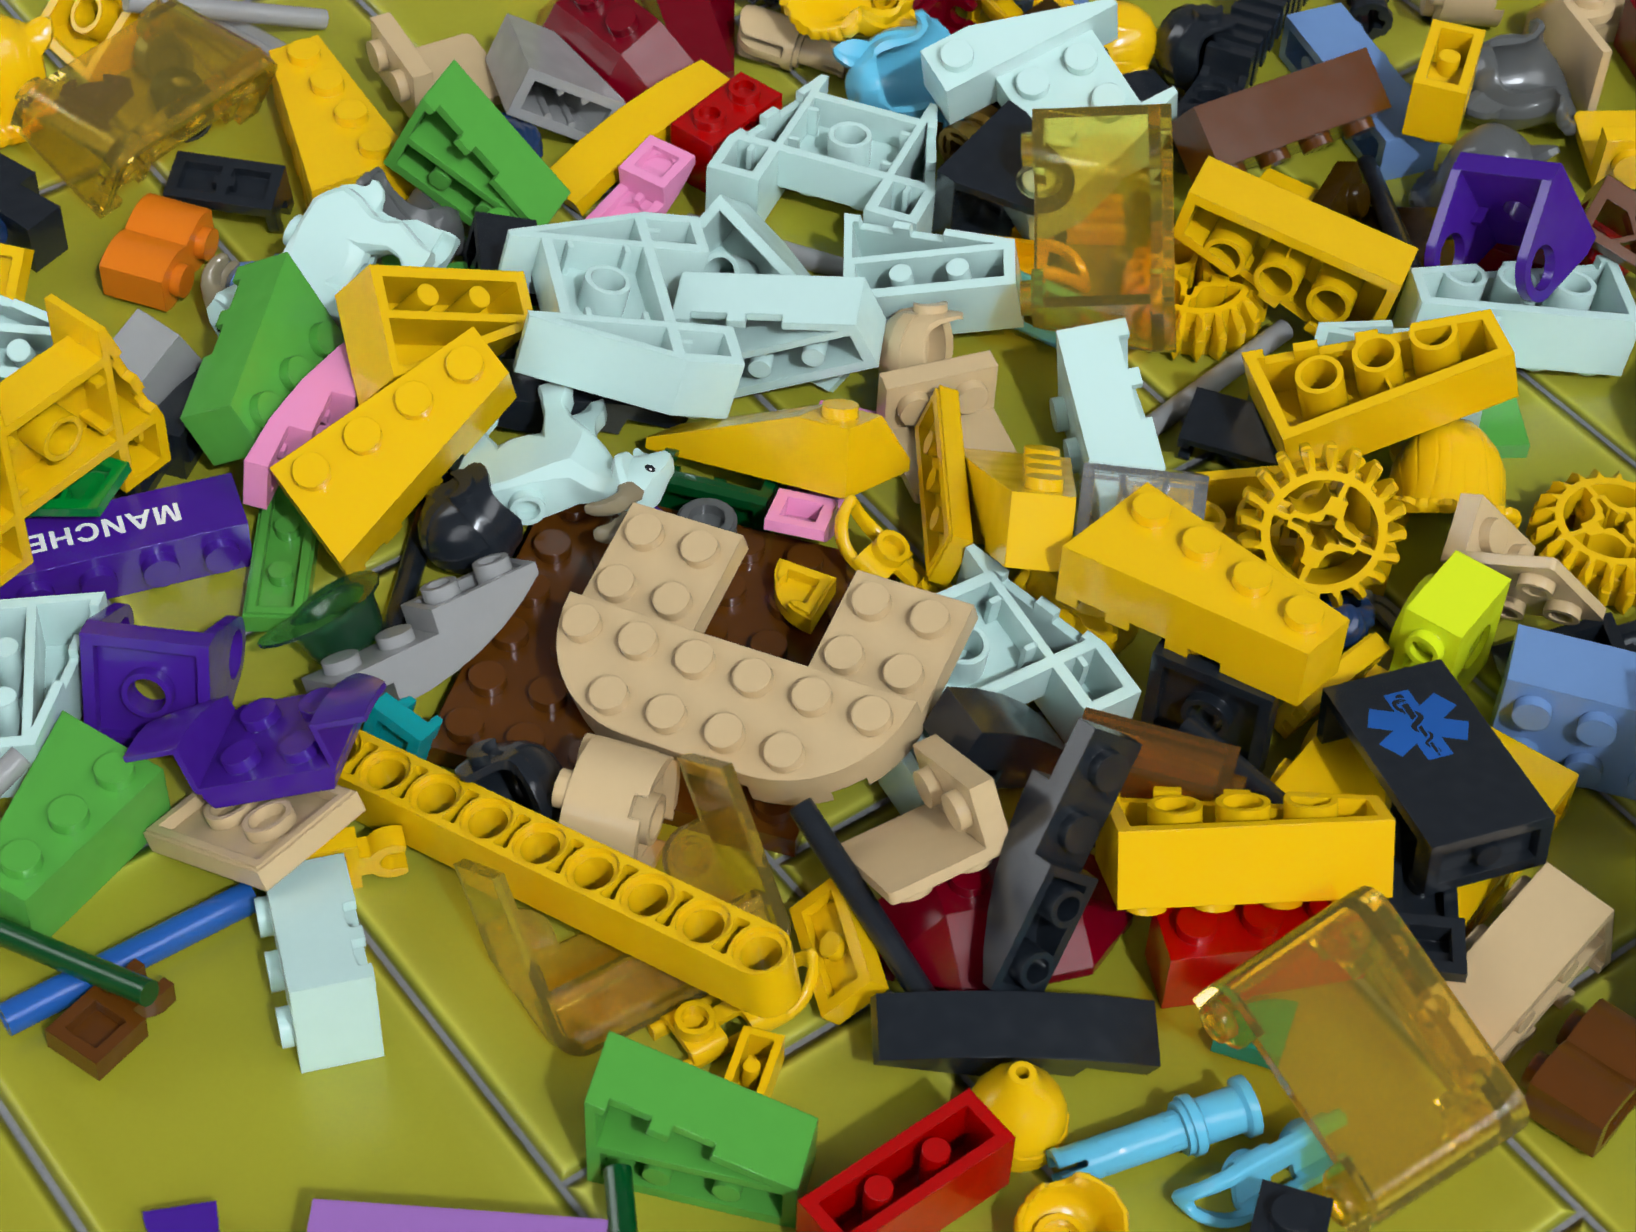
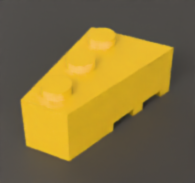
M369 264L335 295L358 405H361L473 326L496 356L501 355L519 341L528 310H533L524 272Z

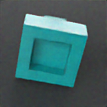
M385 692L378 698L367 721L364 722L362 730L426 760L432 741L438 735L443 719L436 715L427 722L413 712L417 700L412 696L404 697L398 701Z

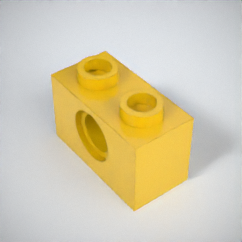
M1437 19L1432 20L1413 80L1401 134L1417 137L1432 143L1439 142L1452 146L1456 143L1475 80L1486 30Z

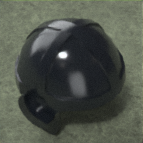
M1184 4L1171 10L1156 32L1157 42L1154 57L1157 66L1165 76V79L1171 85L1184 90L1185 94L1199 76L1206 45L1210 40L1213 41L1214 33L1236 27L1237 20L1223 13L1224 7L1222 5L1217 7L1209 4Z
M474 462L464 469L450 472L453 479L444 484L434 486L429 490L420 512L418 539L424 553L434 565L446 572L466 575L474 571L472 564L476 560L487 555L506 552L509 558L513 557L517 547L523 540L522 522L517 515L494 496L490 475L482 463Z
M495 738L479 741L467 749V759L455 768V774L460 781L473 782L551 820L559 822L561 809L552 806L551 798L557 776L563 767L552 752L537 742L511 740L497 743Z

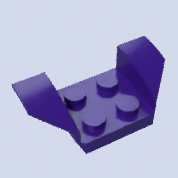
M355 673L343 679L333 689L322 687L303 695L280 699L261 698L250 704L243 705L237 710L229 696L205 701L148 722L134 738L123 759L125 763L173 755L191 789L196 794L202 795L203 799L215 809L335 789L362 723L367 721L378 698L387 687L385 681L375 676Z

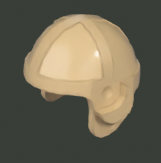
M946 301L931 304L913 303V307L897 311L886 321L880 361L877 367L879 372L883 373L952 358L953 333L950 322L957 319L963 320V313L948 310V302Z

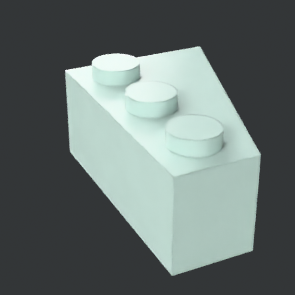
M1126 317L1056 330L1058 397L1050 398V413L1056 433L1065 431L1067 439H1063L1064 457L1071 458L1073 473H1079L1081 481H1077V495L1083 516L1093 515L1094 521L1125 499L1128 478L1168 475L1153 418L1145 417L1136 388L1143 387L1139 367L1128 368V338L1130 332Z

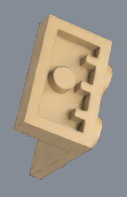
M990 350L879 373L876 414L883 416L910 458V471L901 474V477L912 500L917 504L921 503L915 426L935 388H938L939 385L959 391L964 448L1017 453L994 409L998 364Z
M1460 494L1440 561L1444 564L1457 550L1510 578L1511 583L1500 618L1522 620L1524 614L1544 616L1550 621L1563 625H1577L1580 619L1603 621L1606 611L1605 606L1559 560L1552 557L1534 556L1536 547L1483 494Z
M937 734L912 744L919 770L913 772V779L916 789L925 804L841 843L863 880L891 905L919 900L928 895L933 887L960 874L974 873L986 868L994 858L1000 856L1005 837L1009 831L994 779Z

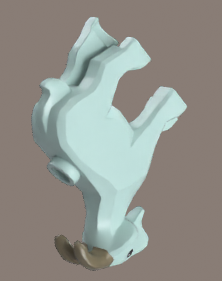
M373 179L370 185L367 186L346 184L318 195L312 200L304 215H296L289 222L283 235V243L286 245L283 253H289L342 333L335 295L369 264L376 265L377 259L385 255H395L400 259L401 266L446 268L460 245V239L450 232L437 229L419 220H399L384 213L385 190L379 181ZM223 252L213 256L204 267L200 283L208 318L218 337L220 330L215 325L220 312L230 308L238 287L236 284L230 286V282L240 266V262L236 260L229 262V256Z
M552 382L539 385L537 388L544 417L541 433L516 437L497 445L489 438L490 433L498 425L497 419L466 456L461 455L450 467L451 471L464 469L474 462L482 463L490 475L494 496L521 519L522 525L536 524L545 517L578 504H586L584 510L586 514L592 516L620 515L612 522L599 526L593 531L594 539L604 544L611 543L633 502L655 508L660 503L667 484L674 474V460L671 454L665 450L646 454L639 448H635L633 455L625 451L618 453L613 459L606 446L597 438L599 431L605 426L607 421L604 399L590 402L584 411L571 415L574 405L573 388Z

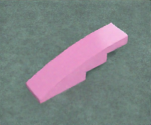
M345 342L339 345L309 372L269 418L244 459L243 504L267 510L279 486L270 467L359 406Z

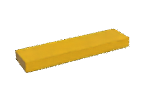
M939 385L938 388H935L915 426L926 576H928V581L948 587L962 563L965 547L973 543L959 391Z

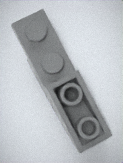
M500 552L476 560L472 564L474 571L462 577H442L424 584L420 588L421 596L401 604L407 624L393 626L379 632L375 636L377 643L363 650H343L324 658L321 661L322 669L301 678L306 693L322 687L333 689L346 677L355 673H363L385 681L387 688L381 696L387 692L399 701L404 697L412 696L415 699L461 669L504 627L524 600L539 574L536 562L509 558L508 553Z

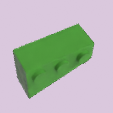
M455 59L422 98L383 162L441 206H449L459 211L461 220L470 227L475 211L488 213L489 210L496 207L507 209L512 217L536 220L537 225L549 224L571 193Z
M288 252L237 268L232 282L238 287L230 308L220 312L215 325L220 330V334L213 353L203 357L180 417L214 466L246 458L269 418L298 383L339 345L345 342L343 333Z
M62 711L0 821V917L51 937L148 843L143 833L149 826L171 810L163 768L147 759L125 763L123 756L128 749L127 747L67 712Z
M609 1030L584 1101L587 1181L604 1184V1168L612 1164H628L632 1167L634 1192L796 1229L797 1201L806 1194L816 1159L818 1118Z

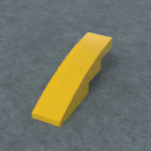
M701 59L661 80L620 107L580 139L550 167L553 173L571 192L564 201V204L583 216L615 183L617 185L620 183L618 167L649 135L671 144V123L730 80V78Z

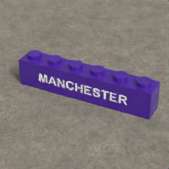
M232 473L112 499L100 517L36 516L25 519L34 563L0 587V599L105 591L108 600L250 566L252 546L249 526Z

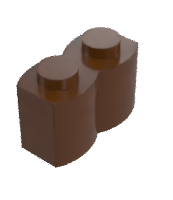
M1603 998L1599 999L1586 1013L1579 1008L1575 1009L1557 1035L1556 1043L1559 1046L1550 1055L1543 1050L1539 1051L1528 1064L1519 1082V1085L1527 1090L1520 1112L1592 1158L1604 1148L1628 1114L1636 1108V1019Z

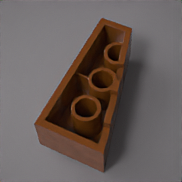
M1365 47L1195 106L1167 126L1193 184L1208 155L1247 173V169L1259 166L1260 170L1263 171L1291 158V155L1300 152L1303 155H1308L1332 144L1343 136L1345 140H1349L1376 127L1373 118L1392 106L1369 52Z

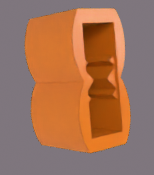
M153 193L143 196L134 207L125 229L114 236L100 261L99 269L104 295L165 312L173 308L179 298L187 297L193 286L195 272L205 261H210L217 251L219 232L214 228L212 209Z

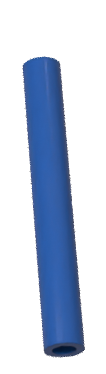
M239 883L95 956L124 968L133 959H137L145 964L146 969L256 913L254 898L257 896L251 886ZM61 972L1 1002L0 1019L9 1035L13 1036L69 1008L93 985Z

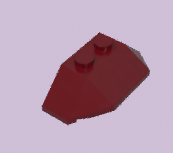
M551 0L540 9L536 24L555 31L624 99L626 104L661 80L695 63L662 22L634 0Z
M1089 854L1083 869L1098 878L1099 881L1048 984L1093 975L1114 948L1122 933L1125 934L1132 924L1133 914L1126 910H1117L1095 856ZM1000 856L994 858L986 868L980 871L960 874L933 887L928 895L919 900L901 902L896 905H891L883 897L878 900L936 991H995L983 984V948L987 912ZM878 952L886 980L893 982L896 978Z

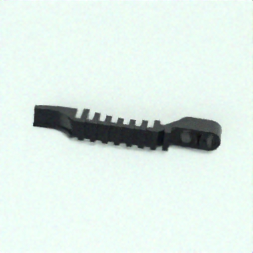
M1309 0L1235 1L1231 6L1230 14L1227 13V15L1237 20L1236 27L1214 33L1213 41L1210 40L1206 45L1201 71L1178 103L1177 118L1195 106L1247 89L1249 85L1252 87L1256 81L1258 67L1261 68L1263 66L1267 51H1271L1275 38L1278 40L1282 29H1284L1286 15L1301 12L1302 6L1305 7ZM1169 133L1165 163L1173 171L1188 175L1172 135Z

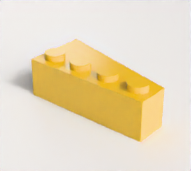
M315 35L269 50L274 101L287 144L292 152L297 177L299 176L306 207H309L315 197L328 190L340 187L341 185L356 184L358 178L375 167H380L385 172L386 178L393 189L404 200L408 199L415 186L383 163L397 141L398 136L322 39Z

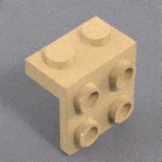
M390 12L370 17L372 40L366 43L370 64L391 91L393 98L400 104L409 119L422 98L454 59L494 105L502 103L485 60L487 53L473 35L460 34L415 48Z

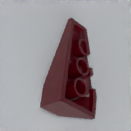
M640 0L644 9L662 22L694 62L702 59L728 78L734 77L735 0Z

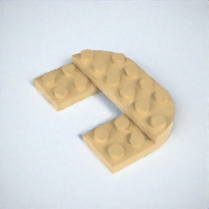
M633 502L583 594L570 591L563 606L557 630L556 650L562 678L582 717L596 735L663 752L665 755L673 756V760L678 761L679 764L747 786L753 799L781 805H798L808 798H812L815 804L832 801L834 798L831 792L849 787L867 778L869 785L885 776L903 760L913 748L912 744L916 743L923 733V724L939 700L978 620L975 605L857 570L809 666H805L704 634L749 549L744 535Z

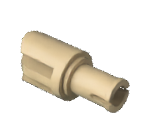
M746 5L741 10L736 53L738 55L789 72L792 71L793 67L798 68L802 64L836 75L838 78H844L848 68L841 65L833 57L832 48L839 43L822 38L820 40H811L808 35L799 33L795 25L789 22L788 16L756 5Z

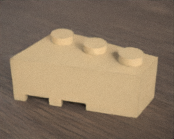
M1548 862L1544 864L1532 879L1527 875H1523L1513 884L1503 899L1502 908L1504 911L1489 928L1484 924H1480L1466 938L1468 969L1466 982L1429 979L1415 999L1414 1005L1417 1007V1035L1482 1085L1536 1034L1537 1028L1534 1025L1552 1004L1561 1010L1574 998L1575 991L1568 986L1587 966L1599 974L1611 962L1614 909Z

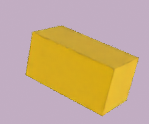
M743 1025L724 1079L771 1098L784 1062L785 1035Z

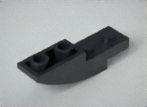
M1078 718L1052 774L1049 775L1032 769L1008 828L1009 831L1003 843L992 886L983 948V984L989 989L995 991L1045 992L1099 881L1098 878L1083 869L1143 746L1127 734Z

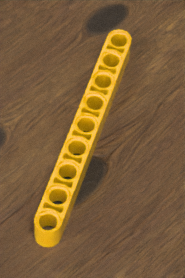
M361 729L359 730L337 782L338 786L357 791L366 808V811L355 819L356 821L374 830L388 825H401L407 846L751 1015L761 1018L778 1017L790 1011L797 1004L801 997L800 977L792 942L788 934L780 927L473 782L460 781L456 774Z

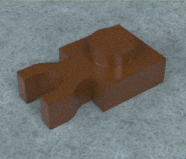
M133 959L125 967L147 977L145 964L137 959ZM163 977L158 982V996L154 1003L148 1007H143L110 992L106 993L102 989L93 986L45 1029L48 1047L100 1081L149 1036L146 1018L163 1013L176 1001L174 983Z

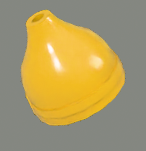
M1026 1061L1003 1063L981 1075L972 1091L1016 1137L1011 1172H1027L1040 1169L1046 1165V1151L1053 1147L1059 1148L1064 1146L1067 1140L1069 1113L1062 1088L1047 1071Z

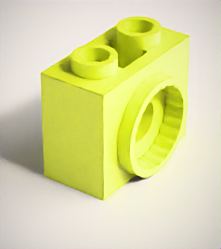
M1455 550L1435 574L1429 573L1418 583L1402 607L1389 638L1390 650L1394 651L1389 671L1441 659L1464 690L1488 661L1511 579Z

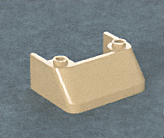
M1546 0L1530 9L1527 13L1522 35L1528 34L1530 20L1539 18L1544 22V42L1556 58L1568 84L1567 87L1571 93V100L1578 111H1596L1612 55V49L1607 43L1613 42L1615 39L1625 0Z

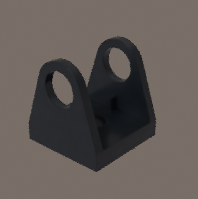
M1008 100L937 169L933 234L943 235L947 228L1010 237L1015 225L1003 206L1028 215L1046 216L1058 212L1070 200L1073 188L1071 171L1028 113L1012 101ZM1044 169L1051 172L1059 180L1061 188L1055 196L1049 199L1034 200L1021 193L1016 181L1022 173L1028 170ZM1064 232L1052 238V243L1064 247ZM1047 255L1045 268L1051 267L1059 259Z
M1161 638L1152 653L1138 736L1215 768L1178 735V730L1182 723L1190 716L1195 715L1260 772H1263L1280 699L1220 673V663L1203 655L1189 654L1186 658L1164 648L1165 639Z

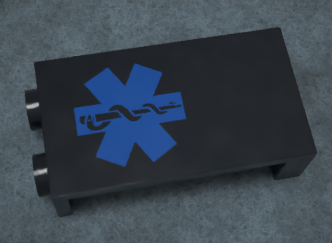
M1441 659L1323 688L1316 736L1321 744L1349 738L1418 839L1411 878L1423 896L1546 863L1556 817Z

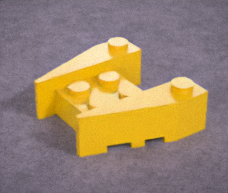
M52 293L46 296L44 300L53 346L35 356L30 362L0 382V587L34 563L25 518L108 457L129 462L132 471L119 488L125 493H128L171 461L165 417L159 407L148 400L142 391L145 386L139 377L128 370L119 357L122 352L107 329Z

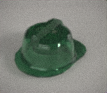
M372 570L358 571L324 586L311 595L292 616L263 635L257 643L258 647L262 649L275 648L295 642L311 659L321 665V661L334 653L348 649L360 651L371 646L376 641L375 636L383 629L382 614L374 594L379 585L378 573Z

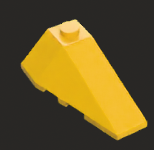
M829 399L823 401L820 405L734 416L727 419L683 423L646 437L645 449L657 452L663 451L667 447L679 450L678 457L844 500L848 495H857L910 471V458L883 416L859 410L857 402L847 399Z

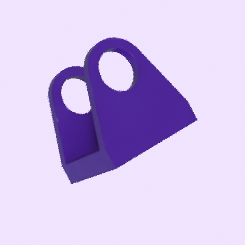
M1460 152L1450 170L1426 244L1424 267L1440 266L1441 250L1450 234L1455 244L1452 265L1478 264L1497 243L1520 246L1515 264L1516 289L1523 300L1539 303L1545 301L1586 257L1596 236L1562 163ZM1538 249H1543L1545 255L1544 272L1540 282L1534 288L1531 280L1532 262Z
M112 603L90 617L79 632L84 723L129 748L134 738L148 722L172 712L224 696H229L231 702H233L245 656L246 632L243 618L226 615L206 631L194 632L134 625L132 608L129 604ZM146 679L157 683L163 689L165 698L155 700L145 697L136 688L135 681Z

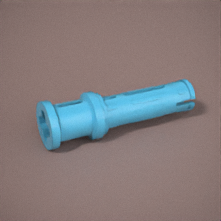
M1239 1074L1230 1077L1227 1080L1226 1087L1192 1098L1187 1093L1175 1096L1173 1101L1168 1103L1167 1111L1059 1148H1050L1046 1151L1048 1168L1057 1166V1169H1061L1078 1162L1075 1167L1051 1174L1053 1181L1067 1178L1077 1171L1090 1173L1101 1179L1182 1151L1187 1156L1199 1157L1208 1153L1209 1145L1243 1133L1250 1139L1261 1135L1264 1130L1263 1115L1251 1084L1245 1076Z

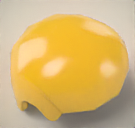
M1077 1171L1067 1178L1053 1182H1042L1026 1196L1025 1202L1019 1206L1013 1221V1232H1129V1211L1114 1187L1090 1173Z

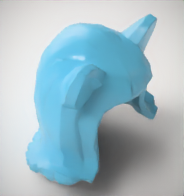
M918 9L914 12L917 24L914 26L888 28L868 40L848 39L832 48L833 57L841 65L849 69L845 78V92L848 100L920 119L930 103L936 104L924 85L920 50L951 35L948 29L938 19L932 18L924 9ZM938 107L937 121L943 123L944 129L950 124Z

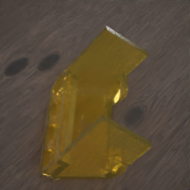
M690 752L678 756V763L699 818L679 827L667 839L662 855L665 873L780 927L790 938V920L733 763ZM466 858L453 864L490 960L546 1040L555 1048L573 1056L591 1055L603 1049L609 1030L627 1037L660 1020V1016L678 1008L682 1003L695 998L701 999L709 995L584 932L558 943L553 927L547 918L531 909L517 908L503 872Z

